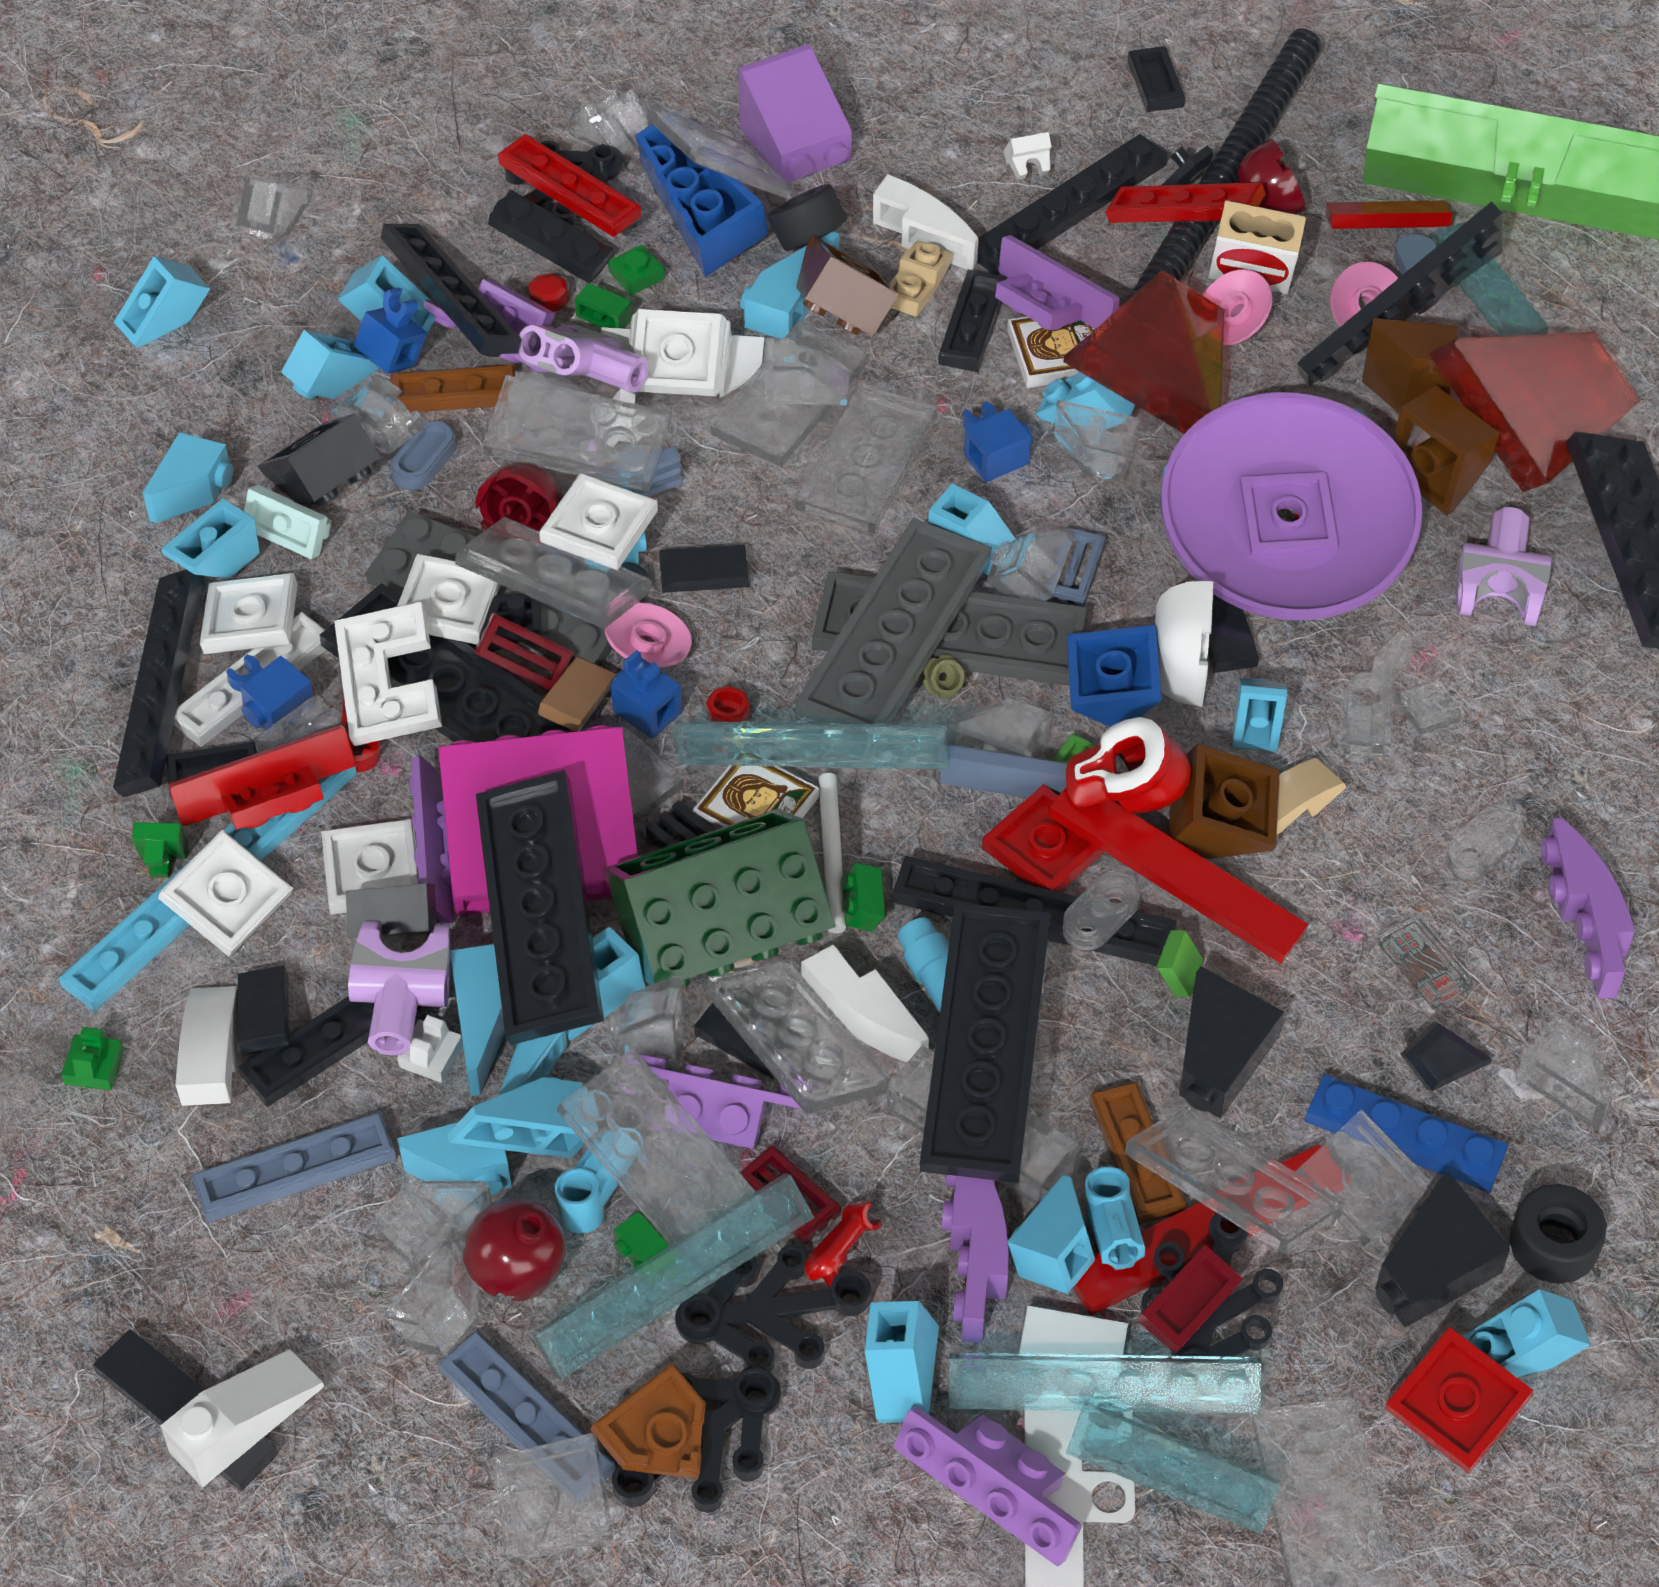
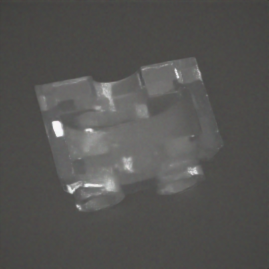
M379 377L361 387L328 412L329 420L355 414L374 447L388 455L425 428L417 409L410 414L405 405L396 397L402 391L390 381Z

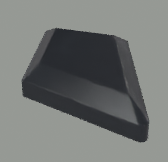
M1207 145L1193 156H1190L1183 147H1180L1171 155V159L1179 168L1162 185H1189L1211 164L1212 149Z
M539 592L494 597L483 631L489 623L488 620L491 614L495 613L537 635L542 634ZM498 626L495 632L496 635L515 644L526 640ZM490 642L487 650L494 652L502 649V647Z
M1433 1022L1400 1053L1424 1087L1430 1091H1434L1492 1062L1489 1056L1436 1022Z

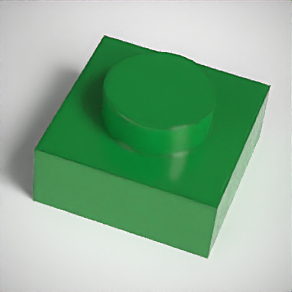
M642 244L608 261L609 273L631 296L665 279L664 267Z

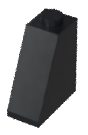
M1201 966L1195 976L1179 1096L1186 1099L1193 1108L1202 1112H1209L1221 1119L1279 1038L1284 1011Z
M1450 1173L1440 1178L1380 1269L1375 1287L1377 1298L1383 1309L1391 1315L1395 1314L1404 1327L1413 1324L1500 1275L1503 1272L1510 1251L1509 1246Z

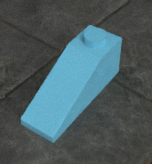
M832 231L820 238L839 249V233ZM806 246L763 270L754 284L745 288L740 303L741 309L744 310L745 328L787 342L791 340L810 310L803 304L805 298L796 288Z
M494 944L450 951L471 1096L481 1095L505 1036Z
M542 1077L473 1106L447 1136L449 1143L572 1158L598 1130L583 1083L561 1080L556 1077Z

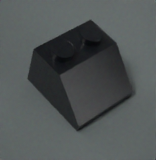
M355 414L323 422L259 464L258 467L269 480L296 503L303 505L315 502L317 506H321L339 494L336 487L346 480L353 484L372 472L369 465L381 458Z

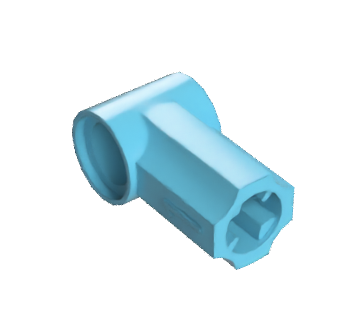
M608 1131L603 1135L597 1134L576 1167L564 1172L557 1178L555 1195L560 1219L563 1226L570 1232L577 1234L589 1233L602 1224L605 1217V1203L635 1160L634 1148L629 1146L621 1136Z
M1115 1167L1094 1169L1085 1179L1087 1221L1090 1227L1093 1228L1102 1263L1113 1266L1115 1270L1131 1268L1137 1260L1145 1257V1246L1130 1197L1129 1177L1124 1171Z

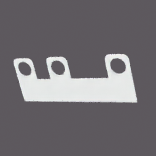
M1024 1388L1025 1445L1032 1450L1042 1453L1048 1458L1049 1462L1066 1473L1060 1488L1047 1499L1081 1524V1529L1068 1558L1060 1566L1054 1565L1025 1544V1587H1084L1083 1522L1126 1523L1132 1520L1135 1515V1486L1133 1478L1127 1473L1082 1471V1439L1125 1440L1129 1438L1133 1432L1132 1399L1123 1391ZM1110 1400L1121 1407L1124 1418L1119 1427L1113 1430H1102L1093 1424L1090 1412L1097 1402ZM1102 1482L1118 1484L1124 1490L1126 1497L1123 1507L1113 1513L1099 1510L1092 1501L1093 1489Z

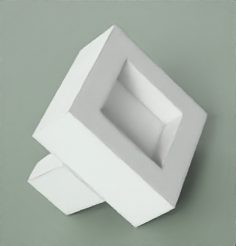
M1048 132L1010 139L1003 150L1006 165L1011 166L1017 180L1025 179L1028 175L1026 163H1034L1038 168L1039 176L1047 175L1050 171V149L1052 145Z
M427 1015L424 1021L418 1020L414 1027L410 1050L402 1055H398L399 1067L443 1083L463 1047L462 1035L449 1031L445 1021Z

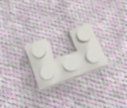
M422 602L334 621L349 737L354 746L442 727L437 688L432 679L391 688L387 658L431 648L426 611Z

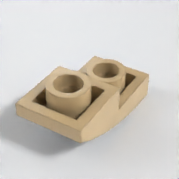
M916 241L901 257L899 272L889 282L899 294L891 308L917 317L940 285L952 262L953 253L940 249L933 243Z
M1317 758L1298 764L1279 775L1277 835L1304 811L1314 817L1347 788L1345 783Z

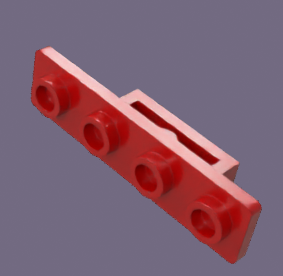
M337 725L169 784V790L179 821L183 826H188L226 812L236 830L256 828L265 824L269 818L287 812H302L310 808L313 803L323 800L324 797L317 780L353 768L355 760L346 730L342 725Z

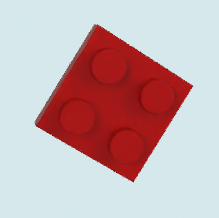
M1043 784L982 838V849L1029 885L1061 892L1096 861L1104 851L1047 816L1050 806L1057 799L1058 795Z
M1449 1327L1387 1401L1386 1411L1470 1474L1530 1401L1534 1390Z

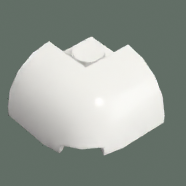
M1192 581L1173 586L1160 596L1156 605L1155 625L1157 629L1161 692L1176 702L1192 706H1203L1208 671L1209 634H1211L1213 581Z

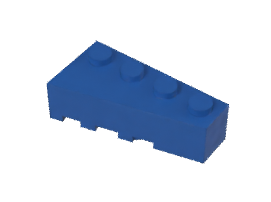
M668 115L663 116L635 135L642 167L705 277L768 236L763 203Z

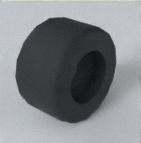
M830 184L810 189L781 204L768 214V220L785 251L807 245L811 235L821 238L840 227L847 220L846 214Z
M1562 1184L1544 1185L1528 1193L1518 1206L1511 1226L1509 1243L1514 1258L1529 1274L1539 1280L1557 1284L1574 1282L1588 1274L1597 1262L1605 1242L1607 1223L1602 1209L1590 1195L1572 1186ZM1545 1224L1560 1225L1568 1229L1577 1241L1566 1244L1554 1242L1543 1234L1539 1226Z

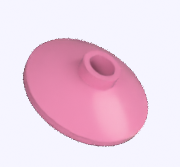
M1374 262L1356 263L1342 271L1336 278L1330 295L1332 314L1338 326L1341 327L1361 310L1359 299L1363 300L1367 305L1394 283L1398 277L1387 267Z
M1235 270L1215 280L1205 291L1198 305L1197 324L1201 333L1210 342L1226 346L1240 343L1255 334L1264 324L1271 310L1272 292L1268 282L1260 274L1251 270Z
M640 602L621 605L609 614L605 623V635L609 644L624 658H628L633 652L638 650L641 653V657L650 664L655 662L659 668L669 667L683 661L691 648L692 637L685 623L674 613L657 605Z

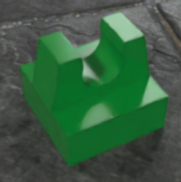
M134 822L132 841L140 858H144V865L150 866V877L169 878L172 859H186L188 841L181 824Z
M82 1027L80 1035L74 1034L61 1073L64 1085L111 1091L124 1052L121 1040L107 1038L102 1029Z

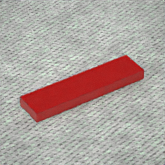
M527 134L522 135L498 153L499 165L612 237H616L641 217L640 205Z
M1262 183L1121 186L1105 213L1109 223L1221 221L1225 200L1259 207L1266 194Z

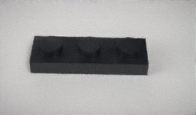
M513 190L507 193L489 215L488 225L587 283H591L611 259L612 248Z

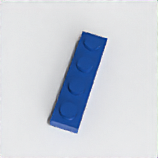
M1323 1074L1305 1118L1306 1123L1442 1175L1450 1173L1455 1180L1488 1193L1492 1191L1509 1144L1325 1074Z

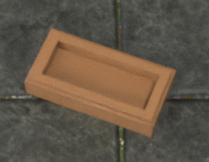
M576 657L540 703L538 715L575 732H579L611 690V683L616 674Z

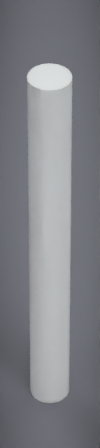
M823 773L819 776L825 894L835 925L834 928L828 931L831 933H842L846 930L845 913L842 911L844 894L843 889H841L843 870L837 777L833 773Z

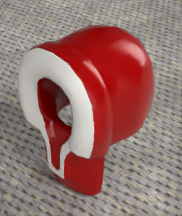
M1137 717L1112 725L1102 734L1099 745L1073 756L1066 766V785L1070 800L1076 807H1086L1112 800L1118 801L1128 812L1145 813L1167 808L1183 796L1190 784L1191 765L1184 748L1170 737L1157 722ZM1117 754L1124 761L1129 772L1118 774L1116 769Z

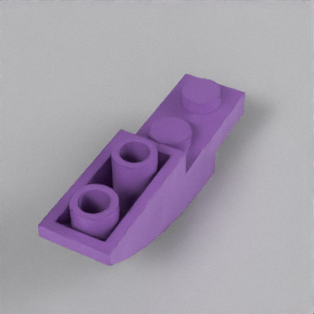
M1553 818L1548 837H1543L1541 841L1542 862L1544 865H1550L1552 874L1549 879L1551 902L1558 903L1562 921L1576 920L1578 940L1585 941L1587 949L1584 960L1585 974L1588 980L1594 981L1597 999L1616 998L1625 974L1622 958L1627 956L1635 933L1629 909L1612 874L1592 846L1563 818Z
M946 1175V1187H955L954 1201L944 1200L941 1230L951 1231L950 1250L959 1251L957 1276L967 1277L966 1291L956 1290L953 1321L963 1322L962 1341L982 1343L986 1298L1006 1300L1009 1249L1005 1218L993 1180Z

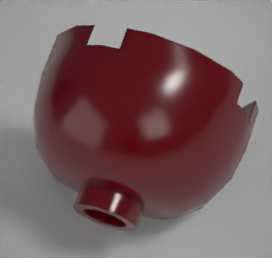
M1270 139L1256 146L1245 155L1238 168L1239 183H1262L1266 195L1259 205L1260 208L1298 215L1306 211L1304 207L1306 205L1291 168H1287L1283 160L1279 161L1280 158L1284 157L1277 143Z
M512 462L495 470L479 487L475 506L476 510L480 507V513L483 517L481 522L483 529L497 543L514 550H522V545L535 546L534 548H537L544 544L540 542L539 532L562 500L563 494L556 478L545 468L534 463Z
M504 1198L492 1202L469 1226L465 1235L463 1262L471 1279L486 1293L496 1297L499 1292L505 1296H514L511 1301H525L542 1294L558 1276L566 1254L565 1234L556 1215L544 1204L530 1198Z

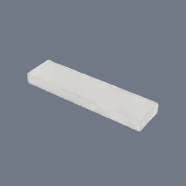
M301 612L293 618L290 644L254 648L247 654L254 656L263 669L281 655L300 671L326 651L321 646L319 636L325 629ZM244 657L229 667L239 675L250 673L245 668ZM226 670L177 707L173 725L200 747L243 715L241 710L243 707L241 692L231 688L227 680Z

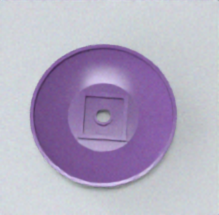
M1292 392L1257 394L1229 402L1211 411L1197 421L1179 440L1166 465L1161 486L1160 505L1164 530L1173 551L1185 569L1197 581H1213V594L1225 602L1248 612L1276 619L1314 620L1328 618L1352 611L1372 601L1388 589L1406 568L1416 547L1422 524V500L1418 481L1411 464L1396 442L1381 427L1358 411L1341 403L1309 394ZM1282 509H1291L1300 518L1293 522H1287L1282 520L1277 512Z

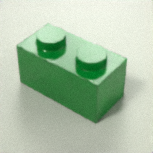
M588 283L575 298L576 317L605 328L625 329L631 322L633 315L632 301L624 296H619L602 287Z
M855 862L850 870L843 874L841 879V889H843L844 894L842 911L845 913V925L872 932L885 917L882 870Z
M639 1212L614 1228L615 1243L613 1245L615 1250L622 1258L625 1259L627 1257L633 1263L635 1272L642 1280L647 1279L655 1286L678 1269L677 1253Z

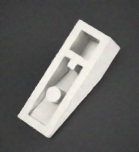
M289 1349L202 1391L160 1425L170 1454L203 1488L320 1391L324 1384Z

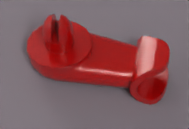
M870 1200L854 1202L844 1208L842 1221L809 1254L805 1261L804 1270L809 1280L813 1281L823 1278L827 1286L830 1287L834 1277L843 1272L840 1266L847 1260L848 1251L865 1231H874L881 1228L883 1224L880 1219L871 1221L867 1219V1211L873 1205Z

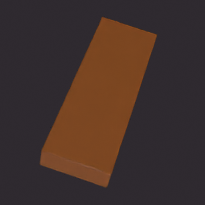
M515 365L390 374L393 414L518 405Z
M1137 1082L1090 1093L1089 1103L1114 1166L1124 1171L1129 1177L1130 1197L1138 1225L1173 1216L1184 1211L1186 1202Z

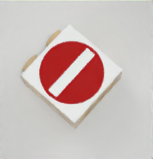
M1225 200L1208 278L1217 280L1221 276L1235 270H1251L1260 274L1268 282L1271 291L1288 294L1299 254L1306 217Z

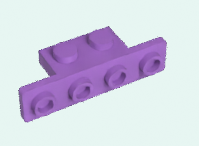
M1011 235L1002 238L998 271L1009 279L997 283L995 298L1009 305L1013 311L1022 313L1038 322L1040 327L1047 330H1058L1065 325L1081 320L1105 335L1115 333L1120 302L1118 296Z
M482 279L479 287L480 293L518 335L524 327L529 325L551 327L555 316L553 311L493 279ZM434 299L425 300L423 309L434 314V320L437 323L446 327L457 328ZM534 332L529 339V349L532 354L537 355L541 348V339ZM519 352L518 354L500 355L505 360L515 363L522 362L530 366V373L544 380L552 381L554 377L566 376L526 362L522 359Z
M419 755L411 759L412 777L409 779L410 789L414 797L415 813L412 815V824L416 832L417 843L414 860L418 868L419 884H435L437 921L442 925H449L454 920L441 774Z
M642 1054L639 1055L638 1063L625 1061L623 1071L669 1080L659 1129L756 1149L766 1101L816 1112L819 1103L807 1100L809 1090L780 1084L779 1092L774 1093L760 1090L762 1080L733 1074L732 1082L727 1083L713 1080L715 1070L686 1064L684 1073L666 1069L668 1060Z
M917 1406L907 1412L894 1443L896 1451L1054 1565L1060 1566L1067 1560L1081 1529V1524L1047 1499L1060 1488L1066 1474L1049 1462L1048 1458L1042 1453L1032 1450L1008 1433L1001 1424L991 1421L983 1414L955 1434Z

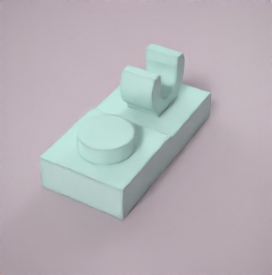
M260 485L248 488L244 512L255 518L258 536L309 559L320 556L322 543L329 536L332 520Z

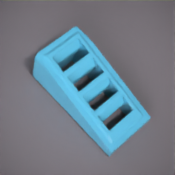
M566 1031L518 1043L499 1094H504L539 1078L546 1077L565 1051L567 1046Z

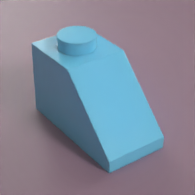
M383 255L356 270L338 298L348 310L361 320L365 312L383 308V296L387 290L400 287L403 290L400 296V304L413 299L417 301L416 313L411 317L415 323L426 332H429L435 321V315L423 309L425 300L430 299Z
M153 256L113 323L134 346L142 347L189 323L210 288L189 265Z
M303 330L281 373L294 383L292 386L293 390L305 398L314 400L316 396L335 399L379 370L380 367L354 347V340Z
M179 432L142 492L149 521L159 523L213 504L221 490L229 486L233 476V465L229 462L226 444Z
M222 498L162 547V554L195 575L231 578L260 554L255 518Z
M1239 678L1234 710L1232 748L1277 752L1287 699V688L1284 682Z
M457 1123L397 1138L405 1172L463 1200L476 1196L481 1198L490 1197L502 1189L512 1187L505 1150L449 1143L447 1134Z

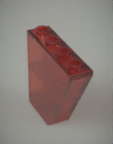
M1160 271L1064 355L1063 362L1185 434L1202 417L1221 407L1225 309L1166 272Z
M1594 332L1458 338L1429 353L1437 365L1440 374L1448 381L1461 400L1462 405L1500 432L1494 451L1522 492L1549 483L1573 462L1566 441L1574 431L1603 435L1640 402Z

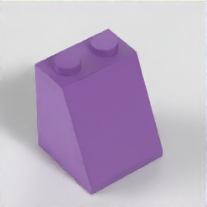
M809 44L738 68L740 128L781 185L851 160L852 130Z

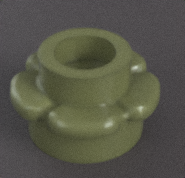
M940 655L938 659L931 658L923 669V674L925 675L923 686L930 695L937 694L942 699L950 698L963 686L965 678L963 668L950 655ZM942 672L946 675L943 681L939 679V675Z

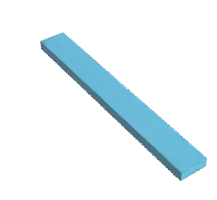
M354 766L348 770L317 780L324 799L313 803L310 808L302 812H287L269 818L265 824L256 828L236 830L231 823L224 831L262 861L357 775L356 767ZM186 865L59 977L61 987L95 1012L185 931L190 924L158 898L159 892Z

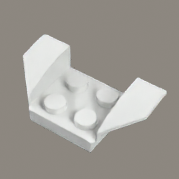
M638 309L632 315L631 329L601 328V334L616 339L621 344L623 350L647 359L649 366L648 375L638 392L716 396L719 393L721 398L761 373L765 338L732 335L731 323L722 314Z

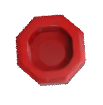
M554 273L540 274L528 283L530 300L555 312L568 303L567 287L564 278Z
M727 686L713 690L706 701V714L711 726L728 732L743 728L751 716L750 703L745 691Z

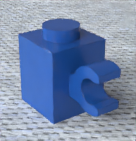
M400 287L385 292L383 308L365 312L364 317L360 321L359 332L354 343L356 349L387 374L415 367L428 333L411 319L416 313L417 301L413 299L400 304V296L403 291Z
M985 401L982 403L981 410L983 417L973 416L968 409L963 411V426L965 428L964 456L986 483L1029 464L1030 445L1033 442L1031 431L1025 422H1019L1009 408L995 414L994 406Z
M638 650L623 661V669L615 676L611 683L613 712L653 739L682 713L681 685L661 672L658 664L655 662L650 664L644 660Z
M247 654L244 657V664L250 673L246 675H239L231 668L226 670L227 680L231 688L241 692L243 703L241 710L246 720L255 728L262 727L273 738L314 707L312 682L281 655L263 669L254 656Z

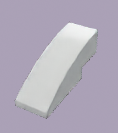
M887 174L873 194V223L902 233L901 246L910 249L916 241L933 243L940 249L953 253L951 264L967 270H975L977 267L978 237L971 228L948 206L929 193Z
M834 944L801 962L802 989L839 1026L867 1045L893 1058L917 1067H922L928 1063L929 1037L876 969L859 978Z
M238 986L191 988L189 991L181 1027L176 1074V1088L182 1106L231 1103L232 1072H235Z

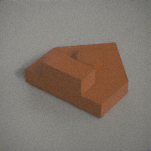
M671 1363L593 1423L590 1430L623 1470L697 1479L700 1474L701 1465L700 1449L705 1401L676 1366Z

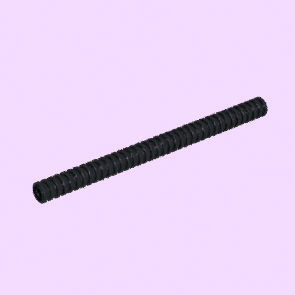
M1299 28L1290 34L1198 184L1239 183L1237 172L1240 162L1249 151L1266 141L1294 92L1302 82L1303 77L1320 52L1321 42L1315 33L1305 28ZM1175 221L1167 236L1163 239L1162 244L1118 312L1114 333L1117 339L1128 345L1142 344L1216 221Z

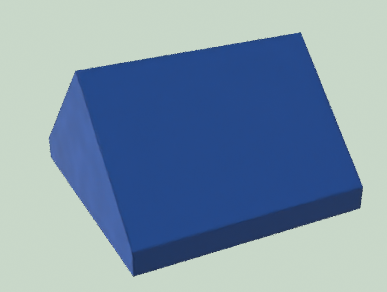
M1156 625L1067 634L1070 701L1073 711L1111 727L1127 719L1142 717L1162 701Z

